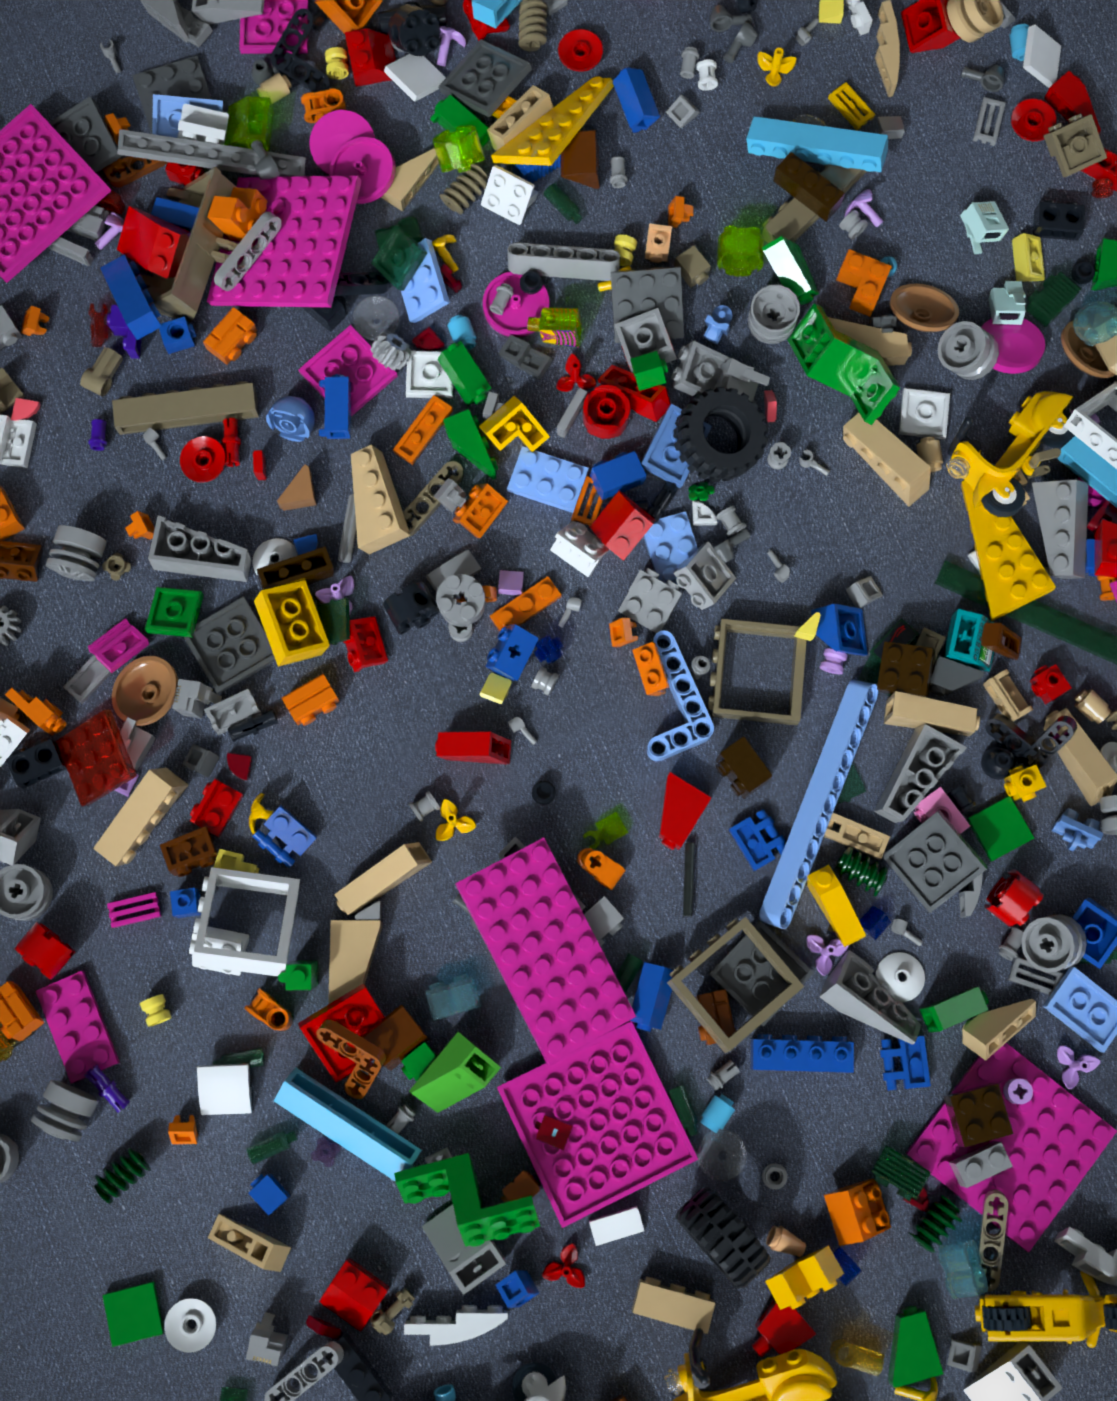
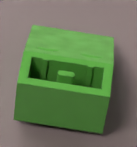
M457 1032L409 1092L439 1113L485 1088L501 1067L460 1032Z

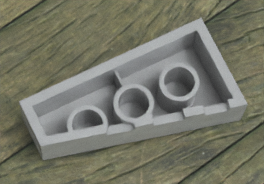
M1079 480L1033 482L1032 487L1050 576L1061 579L1085 578L1088 484Z
M158 515L148 557L153 570L247 582L252 561L248 549L222 539L212 538L204 532L191 530L183 524L173 523Z
M926 724L916 727L874 812L894 823L904 821L921 802L925 794L935 786L938 779L953 765L957 757L967 747Z

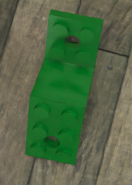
M816 303L812 305L788 339L806 375L850 396L864 422L870 425L881 416L885 407L895 398L900 389L880 353L835 330L822 306Z
M469 1153L394 1173L396 1185L405 1204H415L428 1197H441L448 1192L451 1193L457 1226L465 1247L480 1246L485 1241L492 1239L503 1240L511 1234L518 1232L529 1233L535 1228L540 1227L532 1195L483 1208L477 1176Z

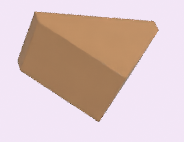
M304 464L277 500L280 509L283 511L316 505L312 474L309 466Z

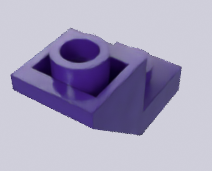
M111 305V313L107 314V326L110 327L115 336H124L123 348L127 351L130 358L140 359L142 338L138 340L135 338L126 325L118 306Z

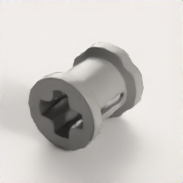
M783 442L775 443L771 447L767 458L770 467L777 470L783 469L791 456L790 447ZM776 453H779V454H780V457H783V458H782V459H779L778 455H775V454H776Z
M735 506L726 508L716 516L728 532L726 534L728 537L736 535L746 527V524L742 523L735 513Z
M429 791L426 792V796L417 802L409 803L410 808L420 822L424 820L423 817L435 809H441Z

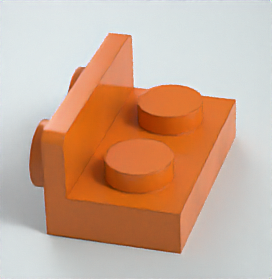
M488 483L475 485L468 494L470 496L461 508L457 507L454 512L456 516L453 518V521L460 523L476 538L483 536L508 503Z
M650 642L633 649L632 651L646 694L650 696L665 694V689L669 687V683L656 643Z

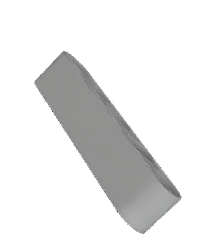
M513 243L507 248L508 270L513 274L523 275L526 272L534 271L540 276L611 281L610 272L620 270V254L612 249Z

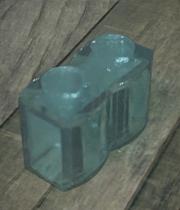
M467 974L453 978L454 983L444 985L443 981L429 985L430 990L425 991L433 1021L481 1007L473 977L468 978Z
M974 1240L947 1243L939 1247L938 1260L946 1273L945 1286L952 1299L980 1296L988 1292L986 1275L981 1267L979 1250Z

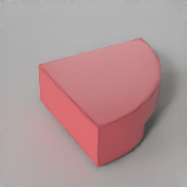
M767 390L764 391L767 422H775L777 401L774 392Z
M16 398L10 420H26L39 411L41 404L37 401Z

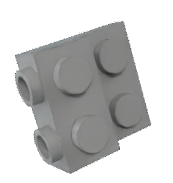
M696 341L690 342L679 351L678 359H681L679 367L674 369L671 379L674 380L673 388L691 396L701 394L710 388L714 390L718 376H720L721 365L731 358Z
M709 541L702 544L690 558L684 560L674 571V575L677 577V584L687 590L691 596L692 604L700 607L701 610L714 605L736 579Z
M647 568L646 571L640 569L618 612L658 633L663 630L683 593L678 591L680 586L670 580L664 583L659 580L660 574Z

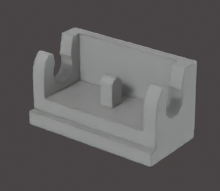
M249 689L204 709L217 735L227 732L229 727L247 721V718L250 716L254 718L262 714Z

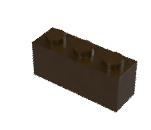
M792 152L776 168L773 181L825 222L841 206L845 193Z
M322 547L258 568L257 576L262 590L303 580H306L307 585L333 577L334 568L326 547Z

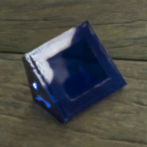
M874 906L859 921L863 930L874 940L891 924L888 916Z

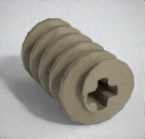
M522 0L520 2L518 43L519 47L524 51H537L540 49V46L547 42V37L545 36L547 34V29L545 28L547 26V21L545 20L547 18V4L543 1Z
M471 163L468 169H465L462 175L456 178V182L453 181L450 184V188H446L444 194L439 196L448 208L461 215L463 210L460 206L469 208L467 199L475 202L476 199L473 193L478 196L482 194L479 187L486 189L487 184L485 181L488 177L483 169Z

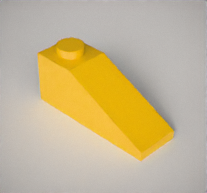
M827 865L807 875V887L842 945L846 947L866 937L850 901L831 867Z

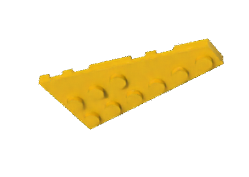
M594 77L493 153L491 155L493 162L552 166L614 87L612 78Z
M965 480L962 481L961 489L966 511H968L970 529L975 542L974 547L992 622L1054 591L1056 586L1011 516L1006 518L997 517L990 514L983 504L975 509L973 504L974 489Z

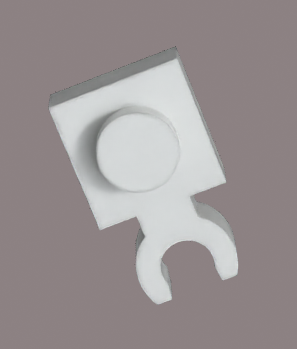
M846 0L848 8L852 11L851 22L853 27L858 29L860 35L869 33L872 18L864 2L860 0Z

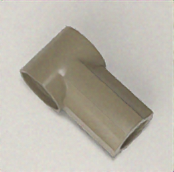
M104 347L93 367L86 369L83 373L80 385L102 397L105 396L111 388L112 377L121 364L123 357L116 351Z

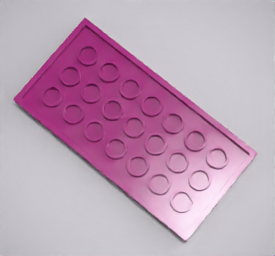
M545 838L455 883L547 1065L556 1062L636 1017Z

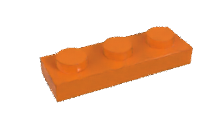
M433 395L394 447L393 452L413 465L443 425V419L450 416L453 407Z
M547 576L490 615V619L499 631L506 625L516 624L520 626L560 599L562 594Z

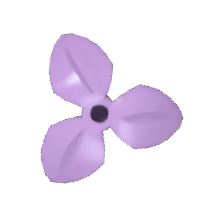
M440 26V37L442 39L437 65L446 66L450 40L454 39L463 47L466 46V40L455 29Z
M870 189L858 194L845 211L844 218L854 208H860L875 227H878L883 222L867 203L872 200V191Z
M111 212L107 216L105 224L112 227L95 242V245L100 250L119 232H122L124 220L116 213Z
M347 576L338 584H332L330 588L318 590L315 593L316 598L326 605L337 601L336 611L342 616H349L353 610L352 602L344 599V596L353 593V577Z
M808 935L806 938L809 950L812 953H821V956L816 959L815 965L822 976H826L832 970L833 962L829 956L839 957L849 947V945L844 947L839 939H832L828 946L825 947L823 938L818 935Z
M1064 1045L1059 1046L1057 1050L1059 1062L1069 1065V1068L1062 1072L1063 1083L1068 1089H1072L1078 1084L1080 1078L1077 1071L1085 1073L1093 1071L1101 1062L1098 1058L1087 1054H1082L1077 1060H1074V1051Z

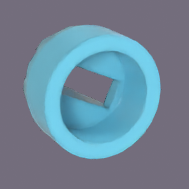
M890 256L881 259L880 262L885 264L889 262L892 266L888 277L892 276L896 272L897 261Z
M451 1384L440 1386L434 1391L436 1401H455L456 1393Z

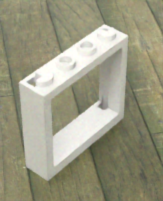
M1117 382L1077 407L1064 427L1117 469V439L1090 418V416L1107 405L1117 412V395H1115Z
M211 867L209 877L205 876L202 891H206L205 897H200L198 912H202L201 918H196L194 933H197L196 940H191L189 954H193V965L278 976L280 973L285 972L300 879ZM216 886L287 895L277 956L204 947Z

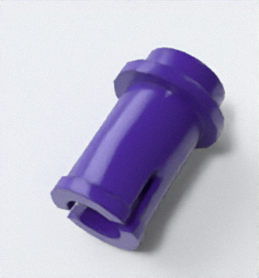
M94 419L91 421V439L88 440L90 449L102 451L107 446V441L105 440L107 422L101 419Z

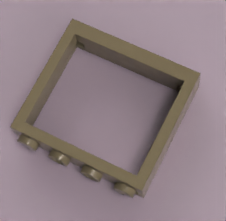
M721 619L719 626H715L714 640H718L717 649H713L712 663H716L715 672H711L710 686L714 687L713 696L709 695L708 710H712L711 717L796 726L799 724L807 641L794 637L800 626ZM727 632L794 639L788 715L720 708Z
M746 917L740 921L735 918L725 927L728 931L723 936L717 933L707 942L710 947L704 952L698 949L688 958L691 963L685 968L679 965L669 974L672 979L667 982L724 1053L731 1051L804 987ZM743 930L786 981L788 986L727 1037L683 984L682 980L738 932Z

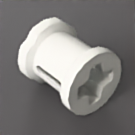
M706 59L697 63L696 68L699 71L700 77L698 88L701 90H712L718 86V80L715 78L717 64L714 60Z

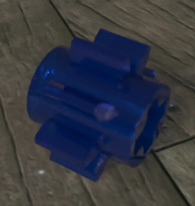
M547 635L535 645L538 650L534 654L540 663L545 660L549 665L563 656L560 650L564 648V645L558 637L552 639L550 635Z

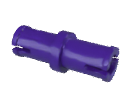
M97 1064L93 1066V1069L90 1068L84 1076L99 1091L98 1095L100 1097L104 1096L117 1113L130 1103L116 1087L117 1083L114 1080H110Z

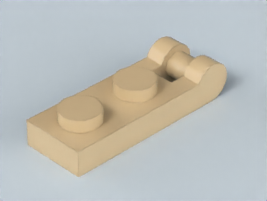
M835 813L832 814L824 835L825 838L848 847L851 846L853 849L879 860L882 859L890 839L888 835ZM834 823L841 825L838 833L831 830Z

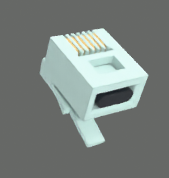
M995 201L985 203L972 202L968 209L964 210L960 215L966 228L967 238L970 237L974 254H982L980 242L1000 241L1009 230Z
M1005 281L1004 288L991 289L989 305L993 324L1022 325L1026 312L1024 300L1026 294L1023 290L1022 281Z

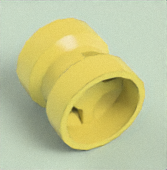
M332 47L326 50L327 76L336 80L346 78L349 75L348 65L346 64L348 60L347 51L340 47Z
M617 235L614 241V250L620 254V266H630L634 257L632 252L636 250L637 241L628 235Z
M164 994L151 997L140 1003L142 1011L149 1014L146 1018L148 1027L172 1018L170 1011L163 1009L166 1002Z

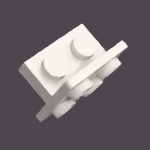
M183 104L181 120H179L178 138L224 145L229 114Z
M494 165L481 205L520 225L524 220L527 208L536 200L538 191L534 190V184Z
M572 521L555 535L557 539L550 549L587 577L592 575L602 557L610 550L597 536L590 533L585 525Z
M208 926L204 947L245 952L249 943V935ZM193 932L192 940H196L197 933ZM193 965L201 969L223 972L225 974L238 976L241 974V971Z

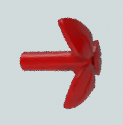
M572 353L565 365V370L570 377H561L556 384V388L559 391L568 392L573 389L574 383L577 382L579 388L586 390L594 387L596 380L589 374L580 376L581 362Z
M570 1243L560 1253L563 1264L561 1265L554 1261L549 1263L544 1268L542 1277L549 1281H556L563 1276L566 1277L567 1283L572 1287L584 1288L585 1276L582 1270L571 1268V1265L578 1260V1250L573 1243Z

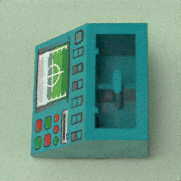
M957 609L951 617L943 658L989 672L994 651L981 645L984 624L994 622H991L990 619L982 614Z

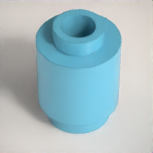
M1027 24L1014 26L1009 35L1012 57L1019 61H1024L1029 28Z
M463 315L452 317L447 327L453 343L462 341L467 351L474 348L477 338L469 318L463 317Z
M723 1094L719 1098L714 1095L701 1116L703 1118L700 1123L717 1134L719 1129L722 1130L734 1113L735 1109L732 1107L734 1102Z

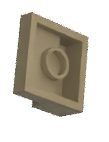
M1082 113L1068 119L1069 124L1064 126L1062 123L1053 125L1048 128L1049 133L1043 135L1051 157L1055 156L1063 178L1107 158L1092 114L1084 117Z

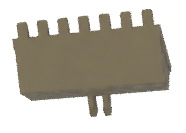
M217 167L185 185L183 190L169 188L167 191V197L179 200V203L199 207V211L176 277L167 279L155 273L153 277L141 275L154 299L152 303L156 305L162 315L173 318L185 316L188 322H192L198 311L214 261L224 263L229 257L227 254L218 252V249L233 252L238 245L235 242L222 239L224 233L207 217L214 196L230 197L233 187H236L221 174Z

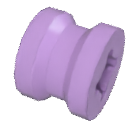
M826 648L823 653L825 656L824 661L821 662L819 668L832 674H843L844 668L842 665L847 660L848 655Z
M1010 1079L1003 1087V1094L1007 1101L1013 1104H1025L1031 1100L1033 1089L1031 1084L1024 1079Z

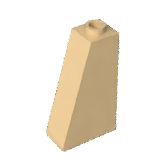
M829 318L835 330L877 350L887 366L905 365L908 357L912 354V345L907 340V334L895 331L892 333H882L881 328Z
M895 691L886 700L884 724L916 728L926 724L939 732L970 736L975 730H978L980 717L977 716V708Z
M1067 708L1060 712L1058 710L1053 711L1046 717L1044 731L1060 716H1069L1074 720L1075 718ZM1076 721V732L1058 751V754L1085 799L1092 807L1100 802V798L1112 795L1117 782V774ZM1061 727L1058 734L1061 735L1068 727ZM1050 739L1053 746L1056 747L1055 742L1052 739Z
M419 842L404 844L334 894L337 898V905L347 915L357 913L428 866L432 861Z
M331 920L328 1004L359 985L365 984L382 930V921Z

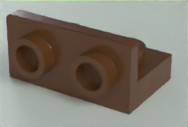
M0 541V579L37 582L39 578L37 567L43 553L42 545Z
M206 826L160 844L169 872L174 876L178 875V877L190 874L192 869L201 866L204 868L213 865L218 855Z

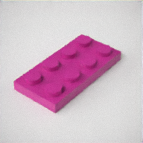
M84 971L77 972L36 990L37 997L71 1084L87 1078L84 1076L90 1068L93 1069V1066L96 1064L103 1071L120 1063Z

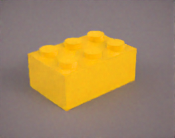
M306 580L261 590L255 598L254 603L278 667L321 656L330 646Z

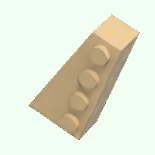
M858 413L843 426V439L845 443L857 451L908 507L929 490L931 467L877 419L870 425L864 422L860 413Z
M371 444L352 453L351 464L358 548L371 554L411 535L383 452Z
M168 768L150 769L93 849L115 866L129 864L136 855L135 851L148 839L151 831L188 787V784Z

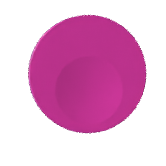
M336 110L322 116L314 125L310 135V150L316 165L330 176L331 161L343 144L358 137L375 138L369 123L359 114L348 110Z
M358 137L346 142L337 150L330 165V176L358 175L362 180L356 204L370 203L382 197L392 185L396 171L392 153L385 144L372 137Z
M512 272L499 275L487 286L483 296V312L489 325L498 333L508 337L510 335L524 337L537 331L547 318H545L543 309L549 308V296L544 285L536 294L523 292L520 288V278L522 275L513 274ZM505 283L514 289V295L509 299L503 314L498 315L493 313L489 307L497 294V287ZM530 317L539 318V322L530 321Z
M1023 318L1022 325L993 324L992 319L982 325L981 328L993 335L998 343L999 355L993 369L1010 374L1024 373L1036 367L1042 359L1045 350V339L1038 327Z

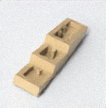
M891 0L881 3L878 13L881 24L876 37L880 46L878 47L875 60L888 97H891L894 94L898 81L900 49L897 22Z

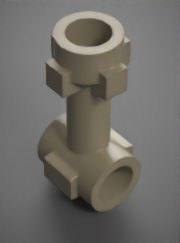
M406 1288L402 1291L399 1290L395 1294L398 1299L385 1313L378 1309L372 1314L370 1322L379 1333L389 1334L395 1327V1322L392 1319L404 1307L409 1309L413 1305L412 1302L415 1300V1297Z

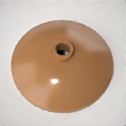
M906 284L900 286L892 293L890 299V307L894 315L908 327L923 332L946 330L956 323L959 316L958 305L950 295L936 287L925 284Z
M1084 320L1069 322L1061 333L1062 347L1069 360L1078 369L1094 377L1109 378L1116 375L1108 370L1089 334L1094 323Z
M144 656L129 663L120 672L113 686L112 705L116 714L123 721H126L127 717L135 720L136 726L148 725L162 718L172 707L176 696L175 693H177L178 677L170 663L157 656Z

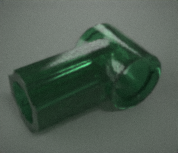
M406 217L400 220L397 225L374 230L380 251L402 245L411 248L423 240L416 217Z

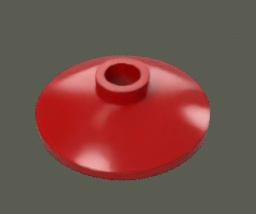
M577 29L568 32L560 40L558 55L561 62L567 68L583 72L591 70L598 65L603 55V46L600 39L591 31ZM578 53H583L584 55H583V56H578L577 54H578Z
M1027 99L1020 102L1014 108L1011 115V124L1016 134L1025 140L1033 142L1044 140L1043 135L1049 133L1048 128L1057 123L1056 114L1052 107L1039 99Z
M200 436L190 440L180 454V467L183 473L192 481L199 483L209 482L217 478L223 471L226 463V454L223 446L214 438ZM208 458L209 462L206 465H203V460Z

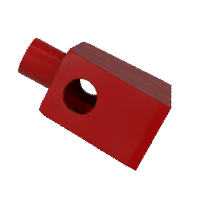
M774 1299L755 1324V1327L762 1336L751 1346L761 1358L772 1348L781 1355L794 1350L814 1337L816 1333L796 1309L788 1306L780 1310Z

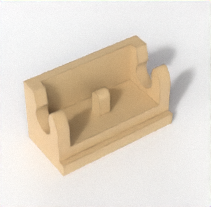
M1006 669L988 679L983 686L1000 712L1014 722L1031 712L1033 708L1031 705L1028 706L1009 677V671Z

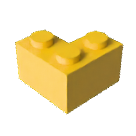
M515 396L479 426L500 451L517 436L531 452L550 437L524 404Z
M828 1245L793 1261L765 1282L780 1310L788 1306L795 1309L806 1302L805 1297L809 1299L818 1294L820 1288L827 1291L838 1284L836 1279L841 1277L844 1272Z

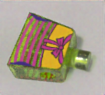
M543 308L541 318H528L527 330L540 332L542 342L579 348L582 334L579 309Z

